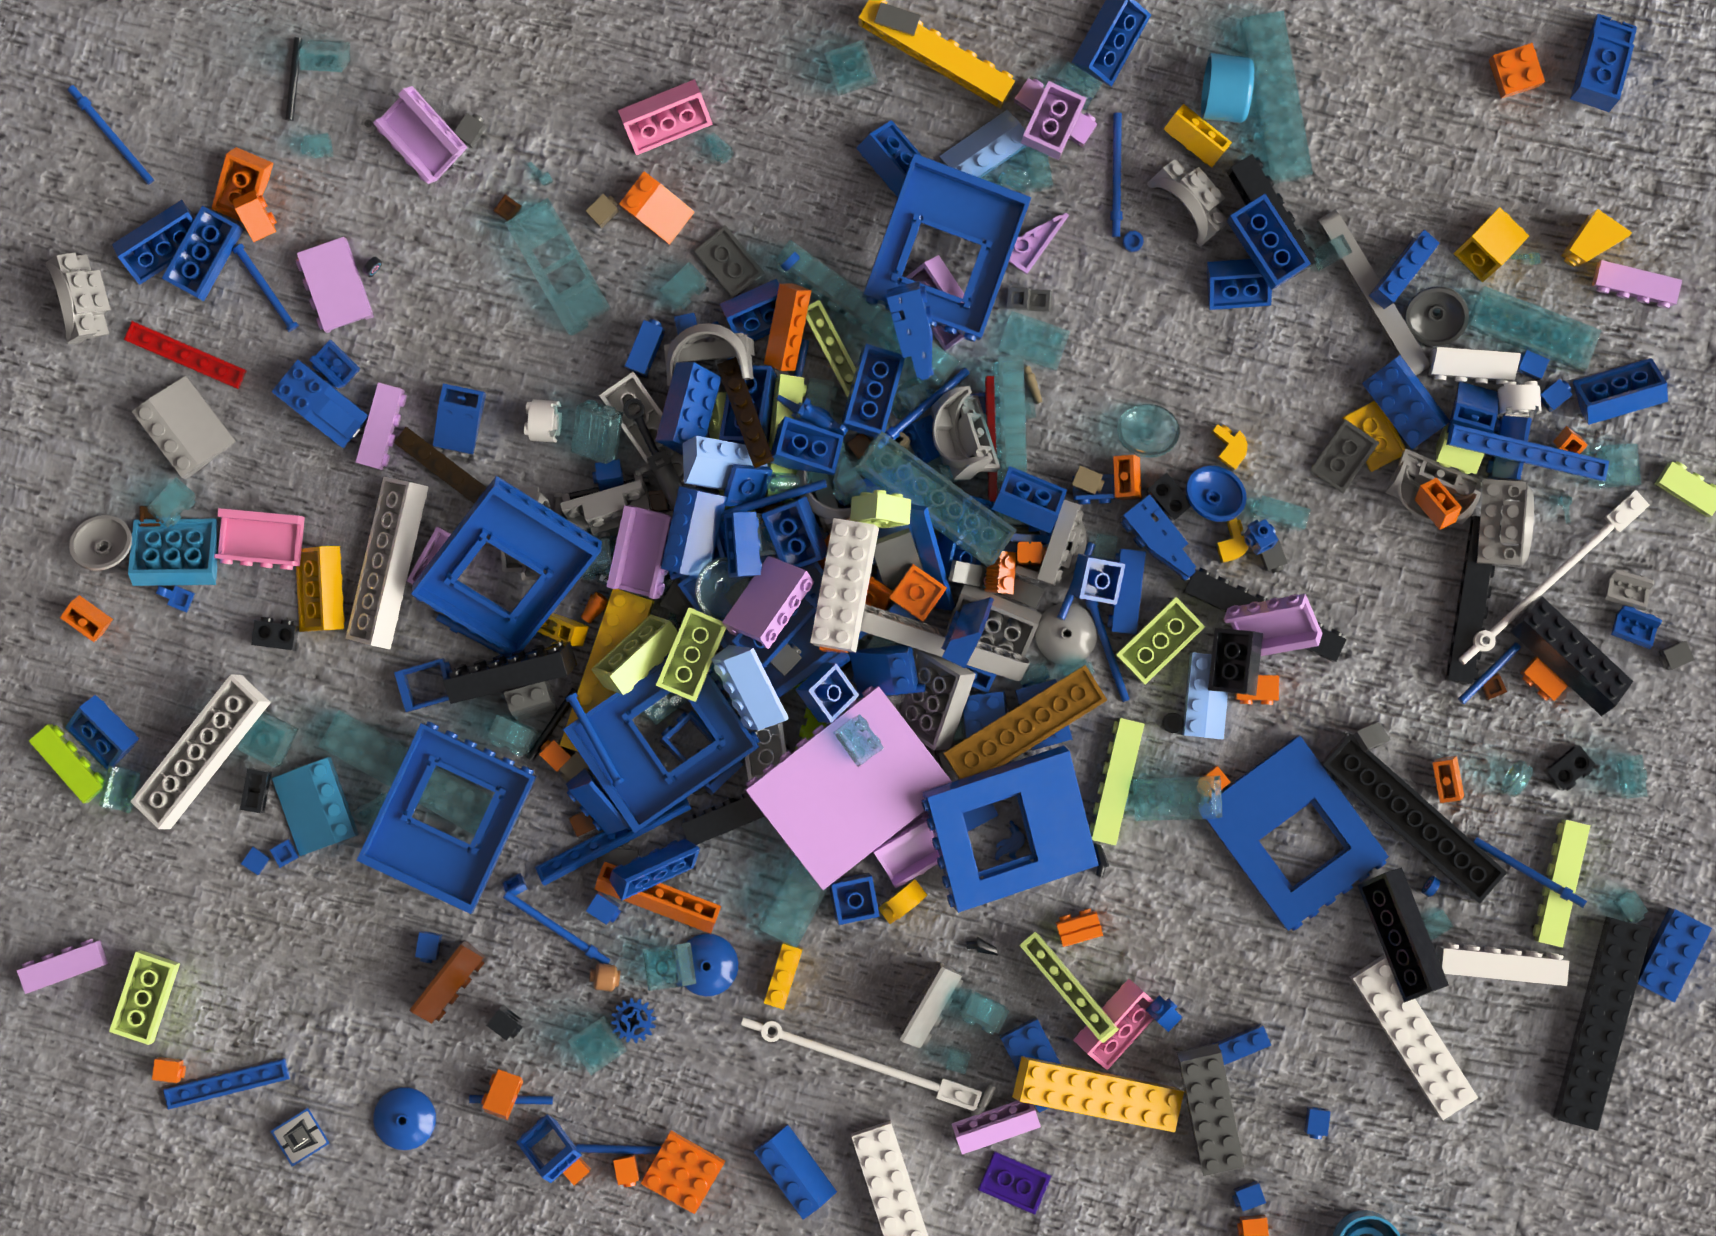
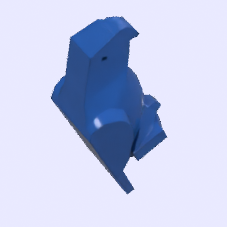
M778 395L776 398L793 412L791 416L798 421L843 436L848 431L844 425L837 423L827 410L812 405L811 400L806 398L804 403L799 402V404L781 395Z

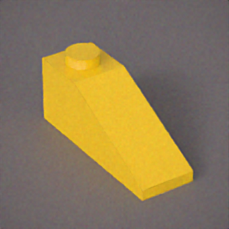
M552 613L537 632L557 641L563 640V643L570 641L572 646H583L589 627L573 619Z

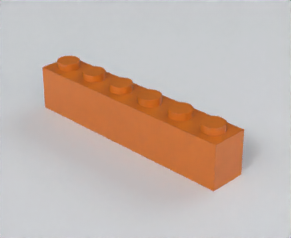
M604 861L594 890L620 899L609 881L612 870L617 866ZM662 883L623 900L710 934L721 909V906Z

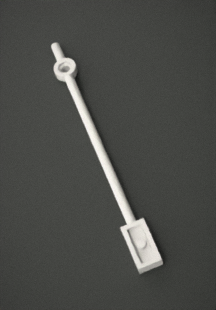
M1637 490L1629 494L1604 517L1608 523L1491 630H1483L1476 633L1473 637V646L1459 658V661L1465 665L1479 651L1491 650L1495 645V636L1613 529L1620 533L1650 506ZM1483 637L1488 639V644L1482 642Z
M743 1017L741 1023L742 1026L761 1032L762 1037L768 1042H775L780 1038L934 1090L938 1092L936 1099L972 1111L977 1109L982 1094L980 1090L942 1078L941 1084L791 1034L783 1031L781 1025L773 1020L762 1024ZM774 1027L776 1030L775 1034H769L768 1029Z

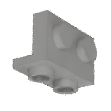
M1615 569L1608 578L1605 600L1645 611L1654 580L1648 579L1646 576L1628 573L1625 570Z

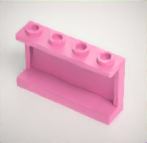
M218 508L217 517H221L218 554H214V558L220 559V563L233 564V560L240 561V565L253 566V562L260 563V567L273 568V564L280 565V569L293 570V566L300 567L305 517Z

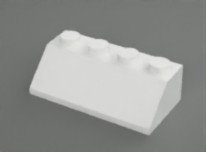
M1436 347L1430 351L1428 376H1434V380L1445 381L1449 377L1455 378L1454 381L1467 382V379H1475V383L1487 384L1488 380L1496 381L1497 385H1504L1506 382L1515 380L1521 353Z

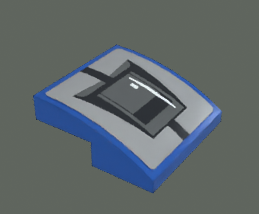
M306 1108L270 1131L291 1167L329 1144L328 1139L309 1108Z

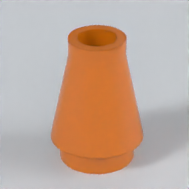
M599 592L591 594L581 618L591 623L606 609L609 600Z

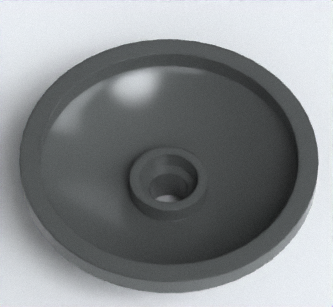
M1430 287L1420 291L1411 299L1406 310V324L1414 338L1431 346H1442L1457 340L1464 333L1469 321V311L1465 300L1456 291L1446 287ZM1434 309L1441 310L1439 313L1433 312Z

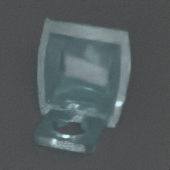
M914 377L896 390L891 411L897 419H901L907 413L910 414L933 393L924 380ZM895 402L901 403V412L896 409Z

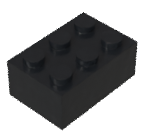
M1215 628L1208 684L1209 691L1256 696L1263 633Z

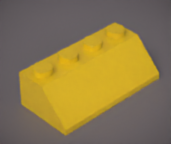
M340 546L302 548L300 567L296 566L299 632L344 629L345 617L343 613L344 597L342 594L343 577L341 574Z

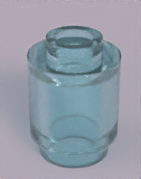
M772 472V475L767 479V487L771 493L785 492L798 488L800 485L799 476L793 473Z

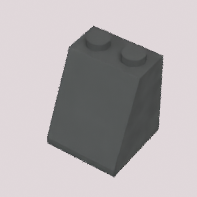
M549 680L504 691L509 711L517 722L558 710Z

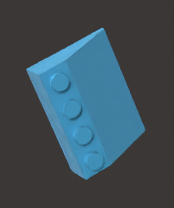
M144 519V522L134 520L128 575L132 585H216L217 559L214 558V554H217V519H160L159 522H156V519ZM140 523H159L161 526L140 527Z
M331 757L272 778L299 856L359 835Z

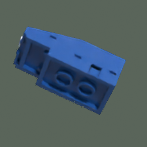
M1601 14L1595 16L1579 64L1570 97L1571 100L1607 112L1611 111L1621 97L1634 48L1633 42L1637 26L1625 23V21L1621 24V22Z
M920 281L887 289V301L902 357H912L917 378L924 380L934 375L932 366L933 332L930 324L933 323V314L931 307H926L925 304L928 302L925 286L921 287Z
M298 359L271 391L343 449L358 434L369 416Z
M1150 494L1120 517L1123 520L1120 522L1123 528L1135 535L1133 539L1140 548L1144 547L1155 559L1177 573L1183 581L1189 580L1190 576L1196 572L1195 564L1183 550L1189 543Z

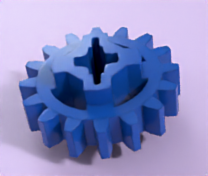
M631 997L630 1003L623 1000V1007L616 1006L619 1012L612 1013L616 1020H613L611 1024L617 1025L614 1033L620 1031L619 1038L627 1037V1043L631 1038L634 1039L635 1043H638V1038L645 1041V1034L651 1036L650 1028L656 1027L652 1021L656 1020L657 1016L651 1015L654 1008H647L649 1002H646L644 1005L641 1004L642 998L634 1002V998ZM634 1007L632 1012L623 1013L625 1009ZM641 1009L646 1013L648 1020L643 1018L640 1013ZM637 1011L636 1016L639 1023L637 1022L631 1029L632 1022L629 1018H632ZM620 1021L626 1024L627 1032L622 1028ZM639 1027L646 1028L641 1033L634 1034L635 1030Z

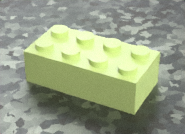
M1174 597L1115 656L1143 685H1146L1205 626L1177 597Z
M688 608L656 686L696 702L713 663L711 659L716 655L727 630L722 623L723 621Z
M650 615L591 670L604 688L624 695L630 692L639 680L644 679L654 666L663 662L664 657L670 653L678 631L671 621Z
M142 950L135 952L109 1032L147 1045L154 1043L180 963Z

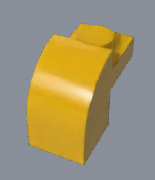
M1224 424L1222 426L1216 425L1211 433L1227 445L1217 459L1234 471L1246 456V438L1240 430L1232 436V430Z
M1234 518L1226 521L1231 539L1216 543L1221 564L1240 558L1249 548L1245 543L1244 535H1241L1243 526L1240 519Z
M914 879L881 904L878 910L888 923L892 924L919 904L927 894Z

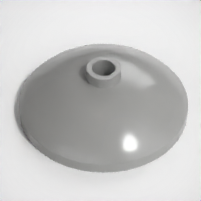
M109 515L96 516L80 524L74 531L69 544L70 553L74 561L85 569L94 571L105 570L117 565L127 556L132 545V535L127 524L121 519Z
M1061 603L1050 607L1041 615L1035 632V639L1040 652L1048 660L1060 665H1072L1083 661L1091 654L1097 642V629L1090 613L1076 604H1071L1065 620L1057 618L1063 604ZM1065 630L1071 632L1069 638L1064 637L1063 632Z

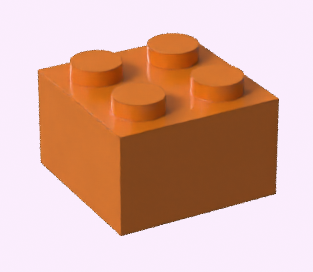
M1533 43L1495 54L1489 59L1501 99L1540 87L1545 83Z

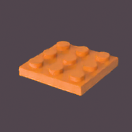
M671 1130L640 1184L695 1214L723 1167L725 1160Z

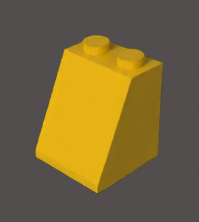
M1499 207L1453 254L1483 283L1508 260L1529 235L1508 213Z
M1597 209L1587 216L1561 256L1565 258L1564 261L1568 265L1579 267L1626 239L1632 232Z

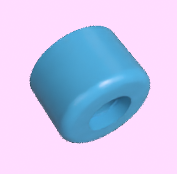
M1216 53L1209 54L1201 96L1202 119L1242 123L1247 119L1254 85V63L1251 58Z
M1369 1210L1355 1211L1346 1215L1337 1224L1333 1232V1236H1360L1363 1234L1400 1236L1397 1229L1384 1216Z

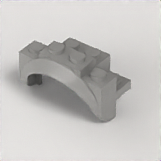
M1174 159L1147 183L1150 189L1158 187L1169 191L1185 205L1197 226L1198 238L1196 243L1199 247L1206 244L1214 235L1228 225L1227 218L1217 208L1226 198L1200 167L1188 174L1184 167Z
M76 253L62 254L48 260L45 265L52 277L59 298L67 344H77L86 339L108 335L109 331L104 313L111 309L100 270L91 271L87 254L76 256Z
M970 386L949 390L931 406L934 414L933 440L943 465L950 466L953 479L971 480L978 472H997L1000 469L978 395H970L972 393ZM960 411H961V415H962V418H961V419H959V413H960Z
M1405 448L1398 467L1391 476L1386 493L1398 498L1413 514L1432 521L1416 503L1415 497L1420 485L1437 477L1451 495H1459L1453 496L1462 507L1456 523L1463 525L1471 516L1482 493L1479 491L1482 481L1451 467H1443L1439 462Z
M634 474V482L570 500L569 493L561 495L563 502L560 503L561 509L568 521L600 541H607L611 537L618 536L624 505H627L626 500H632L630 505L652 510L643 475L636 476V474Z

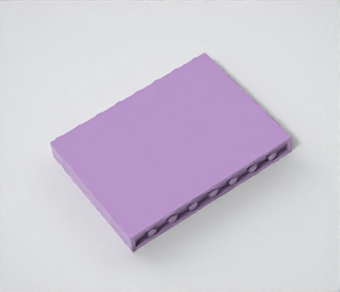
M879 686L867 688L862 692L863 697L858 701L855 699L847 707V710L840 714L832 723L827 724L825 727L823 725L817 727L812 732L814 735L807 740L805 737L796 744L797 749L792 753L788 750L781 755L779 763L775 766L773 764L767 766L763 770L764 774L758 779L756 776L746 783L748 787L744 789L822 890L826 889L924 812L921 800L924 799L922 792L952 782Z

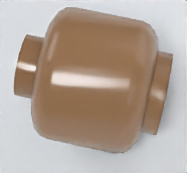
M598 963L595 970H590L589 982H593V987L596 990L613 991L615 987L619 986L620 971L617 970L615 965Z

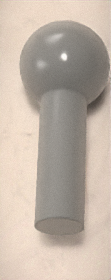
M988 1084L979 1106L974 1111H971V1117L986 1112V1108L996 1089L995 1087Z

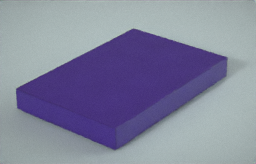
M994 1151L978 1190L1032 1214H1036L1052 1176Z

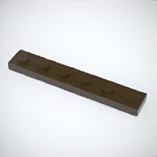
M734 357L717 364L754 468L774 461L746 381L742 377V371L737 358Z
M407 426L394 441L398 447L475 504L487 488Z

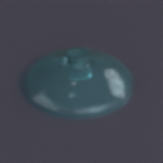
M1139 404L1129 408L1121 415L1118 421L1117 434L1121 444L1128 451L1141 457L1153 458L1167 454L1176 446L1180 435V428L1174 415L1167 409L1154 404Z
M727 557L714 559L701 570L695 584L696 601L699 607L709 616L725 619L753 577L729 578ZM721 581V586L717 587L718 582Z

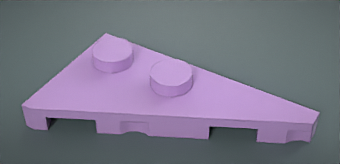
M1067 213L1059 215L1017 237L1009 263L1027 275L1069 215Z

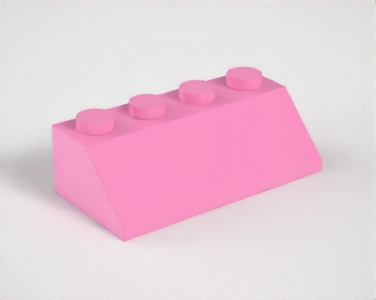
M695 79L618 110L636 155L713 125Z
M1128 979L1102 1008L1119 1030L1106 1042L1102 1043L1086 1025L1073 1041L1103 1068L1108 1070L1154 1019L1146 1011L1154 1000L1133 981Z

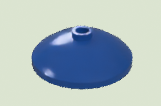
M1219 466L1201 467L1191 474L1186 484V496L1190 505L1198 514L1206 519L1216 522L1230 521L1240 515L1246 505L1247 495L1244 485L1234 473Z
M700 934L692 937L682 946L676 960V970L681 983L689 991L700 996H714L724 992L732 985L738 973L739 964L735 949L726 939L715 934ZM705 962L711 965L709 970L703 968Z
M409 1087L396 1088L386 1093L377 1103L373 1115L374 1128L379 1138L386 1145L398 1150H411L424 1144L432 1135L436 1125L435 1108L431 1100L423 1092ZM399 1118H406V1124H401Z

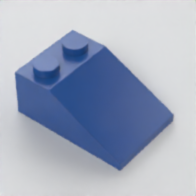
M785 416L777 427L771 451L774 461L770 463L788 469L834 475L844 436Z
M901 644L856 650V653L850 652L857 691H865L870 686L873 688L879 686L884 693L893 694L916 690L919 681L912 647Z

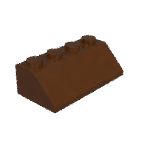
M467 941L463 942L409 1011L431 1024L435 1020L439 1022L446 1014L444 1008L448 1003L452 1006L459 997L457 994L461 987L465 989L472 979L469 976L473 971L478 972L485 964L482 961L485 955Z

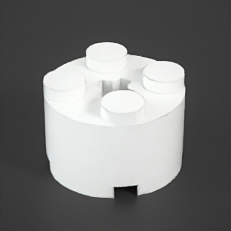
M1527 381L1525 385H1517L1516 382H1506L1504 386L1498 389L1500 416L1505 413V416L1526 417L1532 411L1535 412V415L1541 413L1540 386H1537V381Z
M533 399L532 402H527L526 414H528V422L524 424V435H528L530 441L553 443L558 441L555 436H560L562 413H559L557 407H561L559 401Z

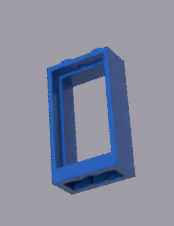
M693 711L688 714L686 712L681 714L676 719L678 724L674 728L669 726L661 733L663 738L660 742L681 764L687 761V759L669 739L689 720L710 743L716 741L703 721ZM740 761L724 771L712 784L708 782L703 787L712 795L743 764Z

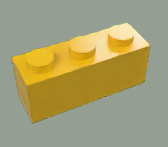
M1185 104L1178 109L1163 129L1211 168L1232 143Z
M783 942L764 1004L784 1010L803 950L802 947Z

